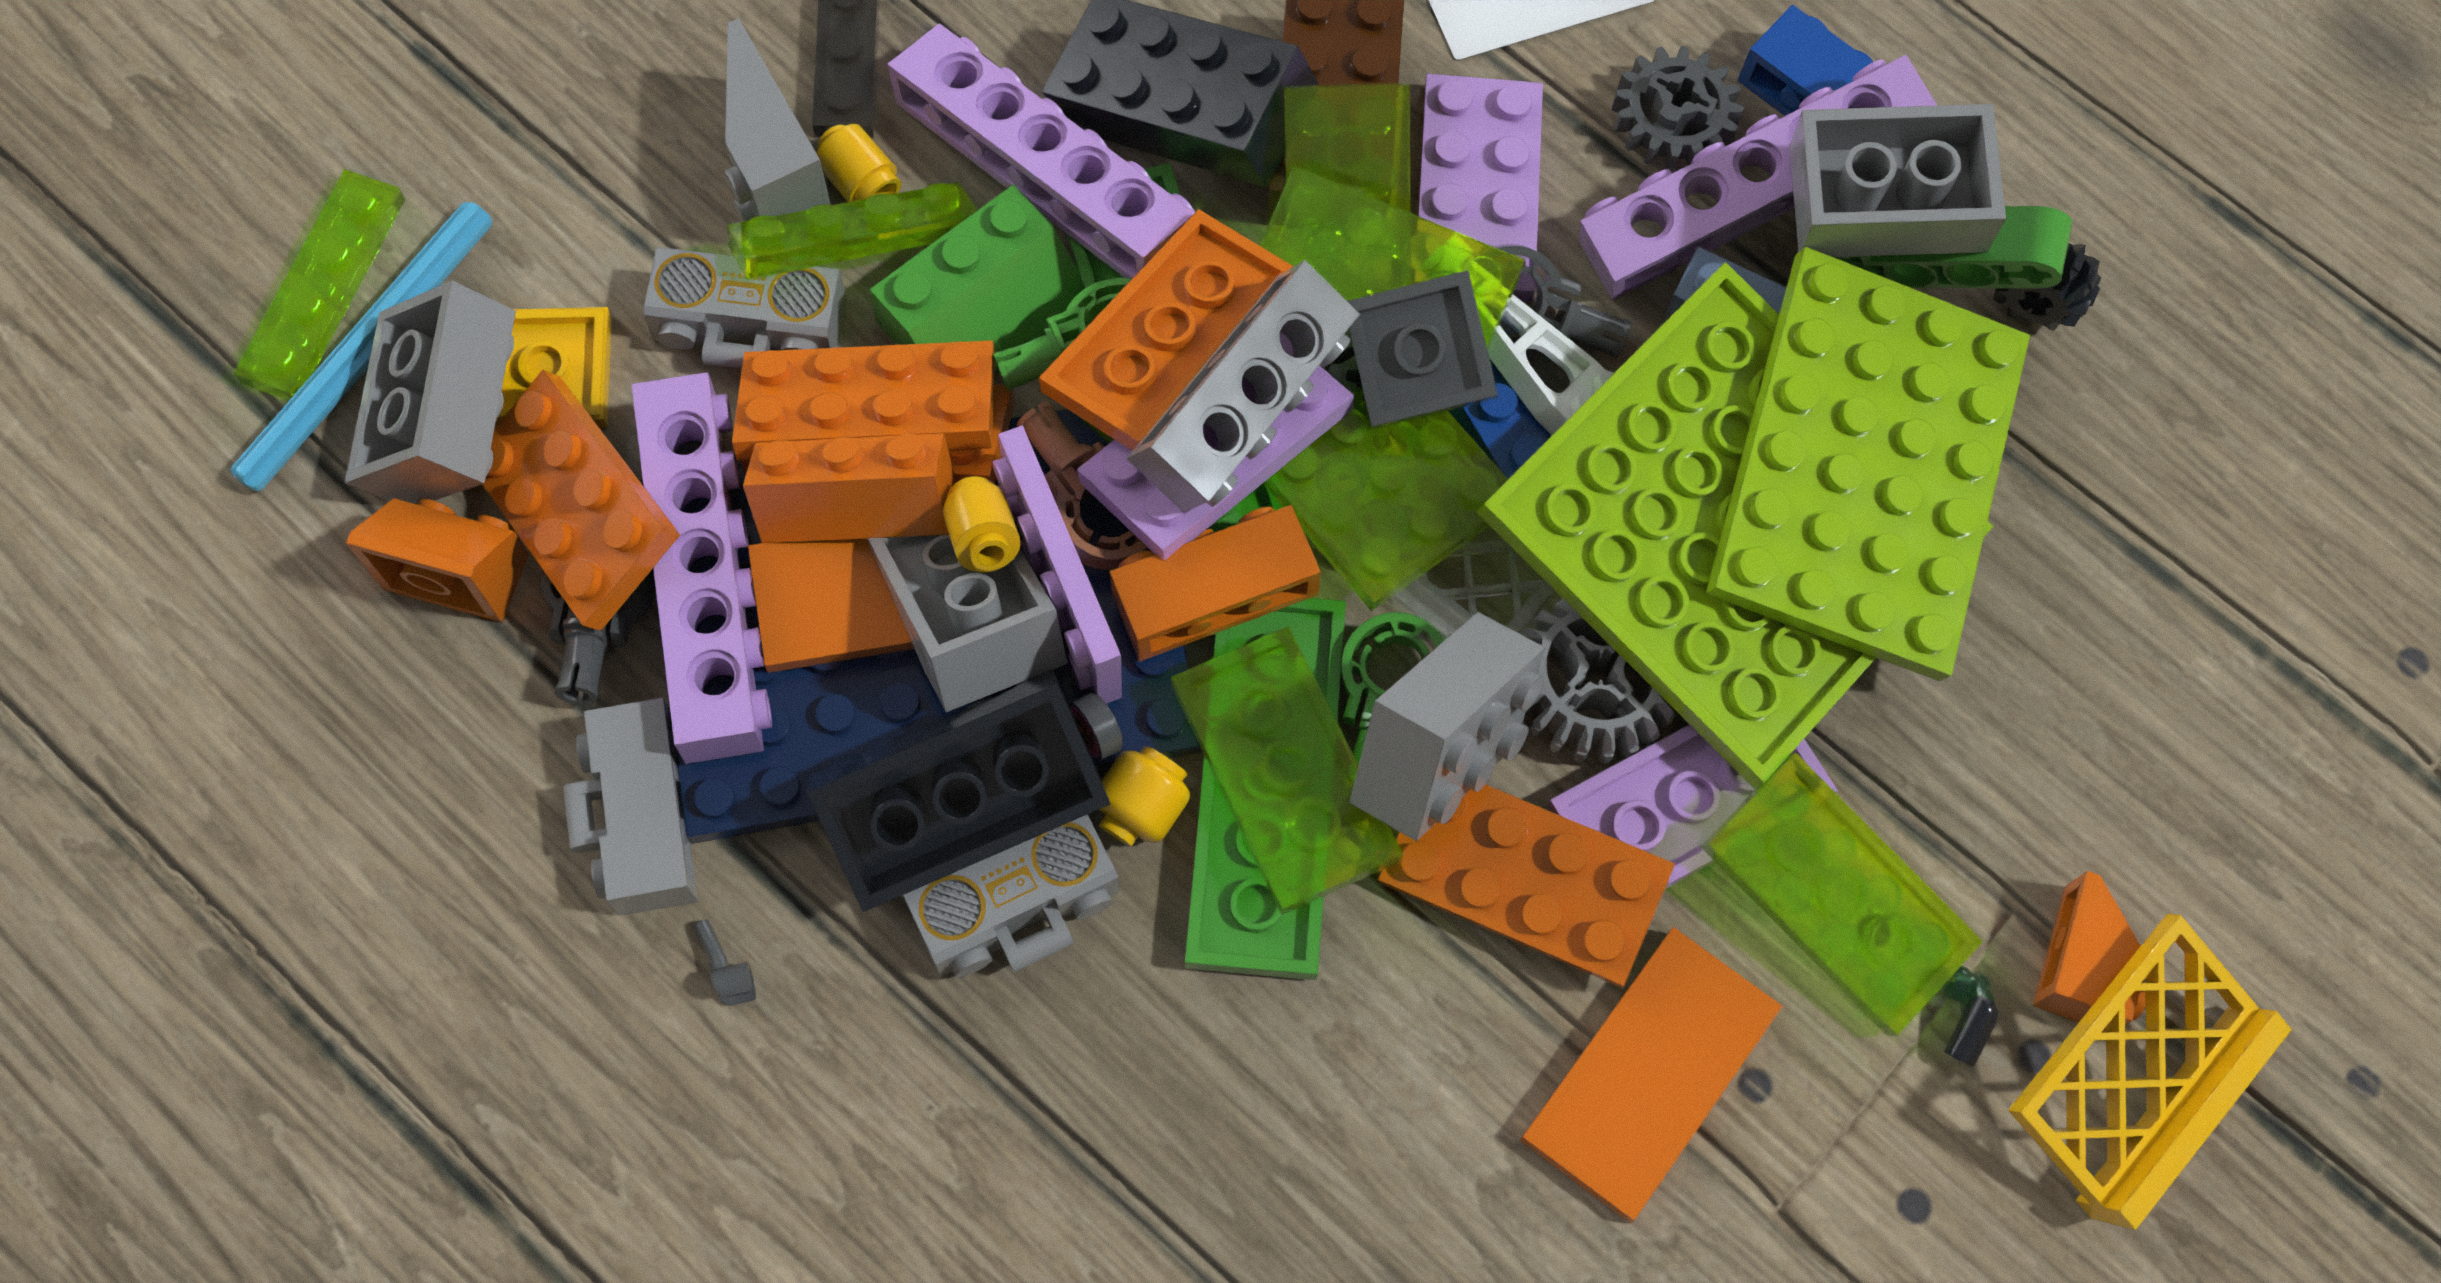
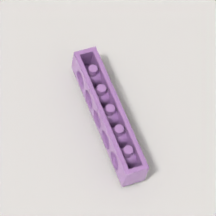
M940 23L887 64L897 105L1003 186L1009 188L1014 184L1045 218L1124 278L1133 279L1195 213L1193 207L1184 197L1176 193H1168L1153 182L1139 164L1134 161L1126 162L1110 150L1096 132L1080 128L1064 115L1063 111L1054 101L1049 98L1041 99L1026 88L1012 70L1007 67L999 68L984 57L970 39L957 37Z
M1907 55L1888 64L1883 59L1877 60L1861 69L1853 77V82L1835 91L1831 87H1825L1812 93L1800 103V109L1780 119L1778 115L1774 114L1759 120L1746 131L1745 137L1727 146L1723 142H1717L1704 148L1694 156L1692 164L1674 173L1666 169L1651 175L1639 185V191L1619 201L1616 197H1609L1598 202L1585 213V218L1580 220L1579 242L1613 301L1690 262L1698 247L1710 252L1795 208L1790 143L1802 110L1937 106ZM1747 166H1759L1767 171L1770 178L1762 182H1752L1747 180L1740 170ZM1694 193H1705L1715 200L1716 205L1707 210H1699L1692 207L1686 198ZM1641 220H1651L1658 223L1663 232L1655 237L1647 238L1638 235L1632 226Z
M708 372L631 384L643 486L680 534L678 539L653 568L674 745L685 764L764 751L761 729L772 728V715L767 690H756L753 668L764 666V656L758 628L748 629L746 608L756 606L751 570L750 568L740 569L738 548L748 547V534L743 510L732 509L730 490L740 489L741 482L735 452H725L723 432L733 431L727 394L716 395ZM685 442H703L700 448L691 454L679 455L675 453L679 446ZM693 499H710L707 507L700 512L692 514L682 512L684 506ZM714 556L718 558L715 566L707 572L693 573L689 571L692 563L700 557ZM711 615L726 617L725 623L719 630L709 634L696 632L697 626L704 618ZM719 675L734 677L732 686L726 692L720 695H707L703 693L706 684L712 678Z

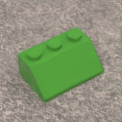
M1013 184L870 288L869 291L876 323L896 345L993 340L996 353L1046 335L1044 329L1049 328L1046 319L1065 312L1074 297L1083 290L1079 270L1053 225ZM997 364L995 365V375L999 373Z

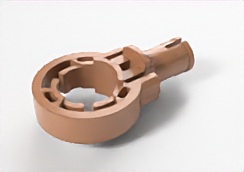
M1045 401L1038 405L1040 413H1037L1034 407L1025 413L1017 422V427L1023 425L1028 439L1050 467V472L1046 473L1044 477L1081 563L1096 569L1112 570L1117 569L1118 565L1127 557L1139 552L1148 551L1149 548L1130 530L1119 537L1100 536L1096 547L1088 543L1093 531L1084 524L1080 516V502L1092 494L1079 482L1077 469L1105 446L1102 442L1095 443L1092 448L1090 445L1086 446L1085 443L1079 444L1055 412L1050 401Z

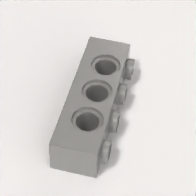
M1306 260L1278 275L1126 459L1182 512L1204 503H1208L1211 507L1215 506L1229 494L1238 482L1239 478L1233 471L1245 456L1248 459L1254 458L1274 438L1277 431L1271 424L1282 410L1286 413L1292 411L1311 392L1314 384L1308 378L1320 364L1323 367L1328 366L1345 350L1350 342V338L1345 332L1360 314ZM1280 332L1290 340L1293 347V356L1287 354L1282 348L1279 337ZM1242 377L1253 385L1256 392L1255 403L1245 396L1242 390ZM1204 423L1212 427L1217 434L1219 442L1217 451L1212 449L1204 439Z

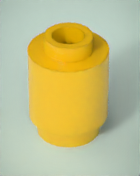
M840 124L833 126L818 140L816 154L820 159L823 175L852 207H860L865 213L872 214L886 207L897 196L902 185L901 180L896 176L897 167L860 125L849 124L844 126Z
M978 476L964 478L956 482L949 489L943 506V516L958 562L964 568L974 572H991L1009 564L1016 557L1020 549V537L1006 495L1002 489L994 485L989 479Z

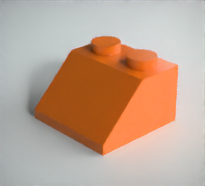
M393 498L351 530L346 541L347 546L383 590L500 623L503 622L529 557L514 528L507 522L487 515L478 516L477 521L455 515V512L448 506L430 499H419L417 504Z

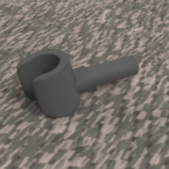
M705 919L697 922L693 927L709 959V965L712 969V984L718 993L720 1001L724 1005L733 1006L755 1000L756 989L749 963L744 962L728 966L727 957L709 920Z

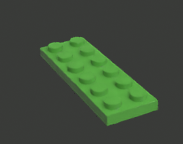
M1309 598L1216 633L1185 954L1186 969L1317 980L1346 601Z

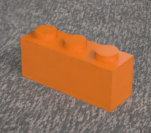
M907 433L898 436L839 437L835 439L802 441L777 440L755 443L743 488L762 543L949 535L943 516V506L949 489L956 483V478L944 433L919 435Z
M1292 505L1275 511L1272 507H1262L1244 515L1237 525L1218 532L1206 529L1191 542L1183 544L1165 561L1152 551H1143L1127 557L1118 565L1117 569L1109 571L1112 596L1139 662L1319 595L1321 577L1320 568Z

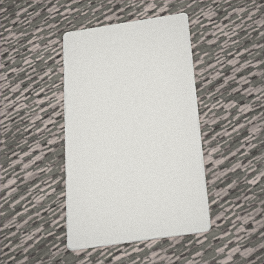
M1654 0L1428 1L1454 58L1460 60L1647 4Z

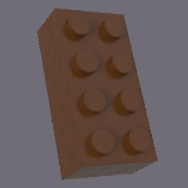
M1286 0L1282 41L1299 46L1320 86L1269 183L1266 225L1384 236L1391 194L1404 0Z

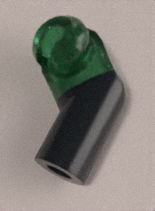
M1959 965L1950 970L1942 987L1945 996L1960 1003L1961 1018L1944 1052L1975 1067L1998 1021V1010L1991 980L1980 970L1973 973L1967 967Z

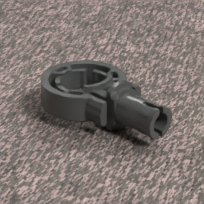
M1502 244L1491 247L1474 258L1476 265L1483 269L1491 261L1503 256L1519 255L1528 257L1529 267L1514 261H1509V267L1513 270H1523L1533 279L1536 287V302L1532 310L1571 340L1606 352L1615 358L1621 353L1625 344L1603 335L1602 331L1606 330L1628 338L1631 322L1548 291V287L1552 286L1579 296L1581 284L1561 277L1551 261L1541 253L1523 245ZM1495 264L1485 272L1493 277L1497 273L1504 271L1503 264ZM1538 266H1540L1546 274L1544 279H1542L1540 275L1536 272V268ZM1547 306L1558 309L1555 319L1544 316ZM1498 323L1508 337L1512 333H1517L1508 325ZM1521 336L1510 339L1513 343H1515L1518 339L1521 338Z
M541 569V591L551 612L548 629L549 637L557 644H565L566 641L559 682L555 688V695L559 699L577 705L579 691L584 692L582 698L583 705H590L597 701L598 684L604 654H608L612 649L611 637L616 647L623 648L626 646L629 627L633 626L644 616L652 603L655 593L652 570L605 627L599 631L583 626L546 573Z

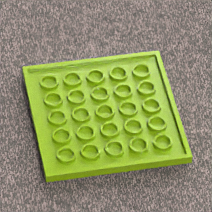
M1725 262L1476 512L1755 788L1764 784L1876 658L1706 594L1779 314ZM1987 521L1984 537L1994 527L1989 521Z

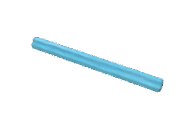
M465 202L459 206L233 464L230 472L242 485L257 492L267 486L368 369L379 312L440 286L491 228L493 221L483 208L474 202Z

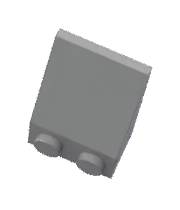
M737 18L728 22L725 144L732 167L724 170V175L736 198L733 201V205L745 230L749 235L759 231L766 246L771 251L833 222L834 218L818 155L740 19Z
M949 535L867 538L922 667L946 712L1068 664L1056 609L1021 549H1019L1016 557L1009 564L998 570L974 572L964 568L958 562Z

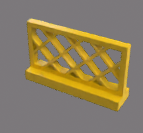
M2167 913L2008 1111L2081 1193L2075 1201L2091 1219L2136 1230L2292 1029L2277 1011L2260 1009L2181 914ZM2174 942L2184 952L2185 981H2165L2164 954ZM2215 989L2229 1005L2212 1028H2205L2204 990ZM2165 990H2185V1028L2165 1029ZM2134 991H2145L2146 1029L2125 1030V1002ZM2165 1038H2185V1062L2173 1077H2166ZM2146 1039V1077L2126 1078L2125 1040ZM2095 1040H2106V1079H2085V1052ZM2146 1087V1112L2134 1126H2126V1088ZM2085 1089H2106L2107 1127L2086 1128ZM2056 1090H2066V1129H2052L2038 1114V1110ZM2086 1138H2107V1161L2093 1177L2086 1169ZM2061 1139H2066L2067 1146Z

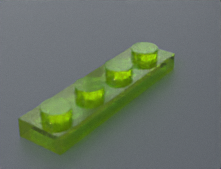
M346 169L343 170L233 373L241 384L290 401L311 377L405 201L399 187Z
M960 182L950 184L934 183L923 189L896 194H875L868 199L836 205L821 204L813 206L809 210L776 216L761 215L749 221L728 224V246L747 280L929 245L976 212L977 208Z

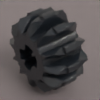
M2069 243L2062 279L2057 285L2049 288H1995L1993 300L1998 304L2008 306L2007 316H2020L2026 319L2029 327L2034 323H2042L2052 331L2060 324L2075 327L2078 320L2086 315L2089 306L2094 305L2100 291V287H2098L2101 280L2098 274L2100 261L2085 255L2086 245H2072Z

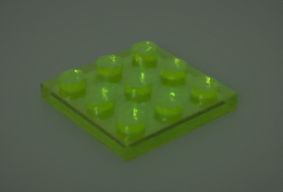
M1361 385L1351 392L1354 395V409L1263 484L1283 507L1292 505L1302 530L1372 612L1488 528L1490 525L1476 511L1508 479L1449 411L1374 429L1371 426Z

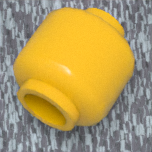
M1144 746L1140 753L1131 750L1123 751L1118 755L1102 779L1110 805L1099 809L1105 815L1099 826L1129 847H1132L1137 838L1149 843L1161 842L1189 801L1190 792L1183 782L1187 776L1186 771L1171 759L1149 746Z

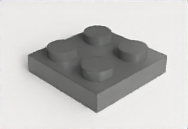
M1468 270L1347 301L1360 314L1349 327L1371 426L1374 429L1499 398Z

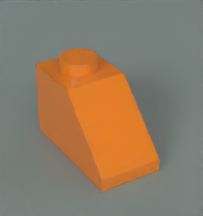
M2087 870L2065 886L2032 1005L2078 1023L2141 946L2101 875ZM2134 991L2125 1002V1025L2133 1020H2137L2144 1011L2145 991Z

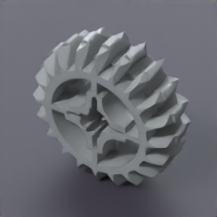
M1564 599L1557 601L1554 607V615L1545 610L1537 613L1533 621L1535 629L1527 628L1521 633L1526 638L1545 647L1537 673L1543 676V685L1536 700L1525 713V716L1537 715L1530 727L1532 737L1542 735L1549 730L1554 734L1550 743L1552 753L1559 752L1565 742L1575 745L1573 755L1576 762L1584 761L1590 748H1595L1597 757L1602 764L1611 761L1614 756L1615 747L1628 758L1638 751V741L1648 746L1654 744L1660 736L1658 726L1668 727L1675 717L1670 704L1642 677L1644 697L1641 705L1631 695L1634 688L1625 678L1624 670L1628 662L1610 645L1599 646L1587 640L1585 637L1603 638ZM1551 651L1561 661L1559 668L1568 679L1563 693L1559 696L1554 692L1547 674V656ZM1613 666L1604 685L1600 679L1598 685L1588 682L1579 690L1588 670L1590 676H1592L1594 671L1603 674L1608 668ZM1582 709L1597 710L1608 720L1589 718L1577 712Z

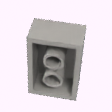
M1994 104L1802 110L1790 143L1798 252L1805 246L1831 257L1978 253L1989 251L2006 220Z
M451 280L379 312L345 478L346 484L389 501L395 498L417 504L419 499L435 501L485 483V477L493 463L491 444L495 422L504 403V396L501 390L506 362L509 360L514 348L512 329L515 310Z
M1477 612L1375 700L1349 803L1415 841L1421 838L1436 822L1441 824L1447 823L1457 810L1462 797L1471 789L1475 792L1480 791L1489 780L1495 766L1503 758L1508 761L1512 760L1523 746L1528 734V727L1522 724L1526 710L1534 703L1543 685L1544 678L1537 673L1545 647Z

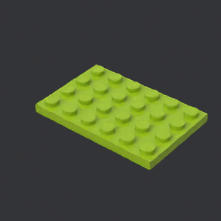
M1805 246L1794 257L1706 594L1934 680L1942 681L1952 676L2030 335Z

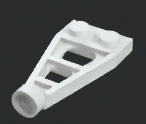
M1456 235L1429 260L1422 271L1430 279L1469 271L1489 358L1535 419L1553 435L1614 373L1605 370L1594 358L1479 268L1473 258L1475 252ZM1491 313L1517 332L1521 338L1513 343ZM1527 349H1536L1542 352L1566 372L1570 385L1562 393L1552 391L1543 383L1527 360Z

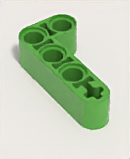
M2005 206L2006 220L1988 252L1846 256L1834 258L1910 288H2049L2057 285L2062 279L2072 230V219L2068 214L2051 207Z

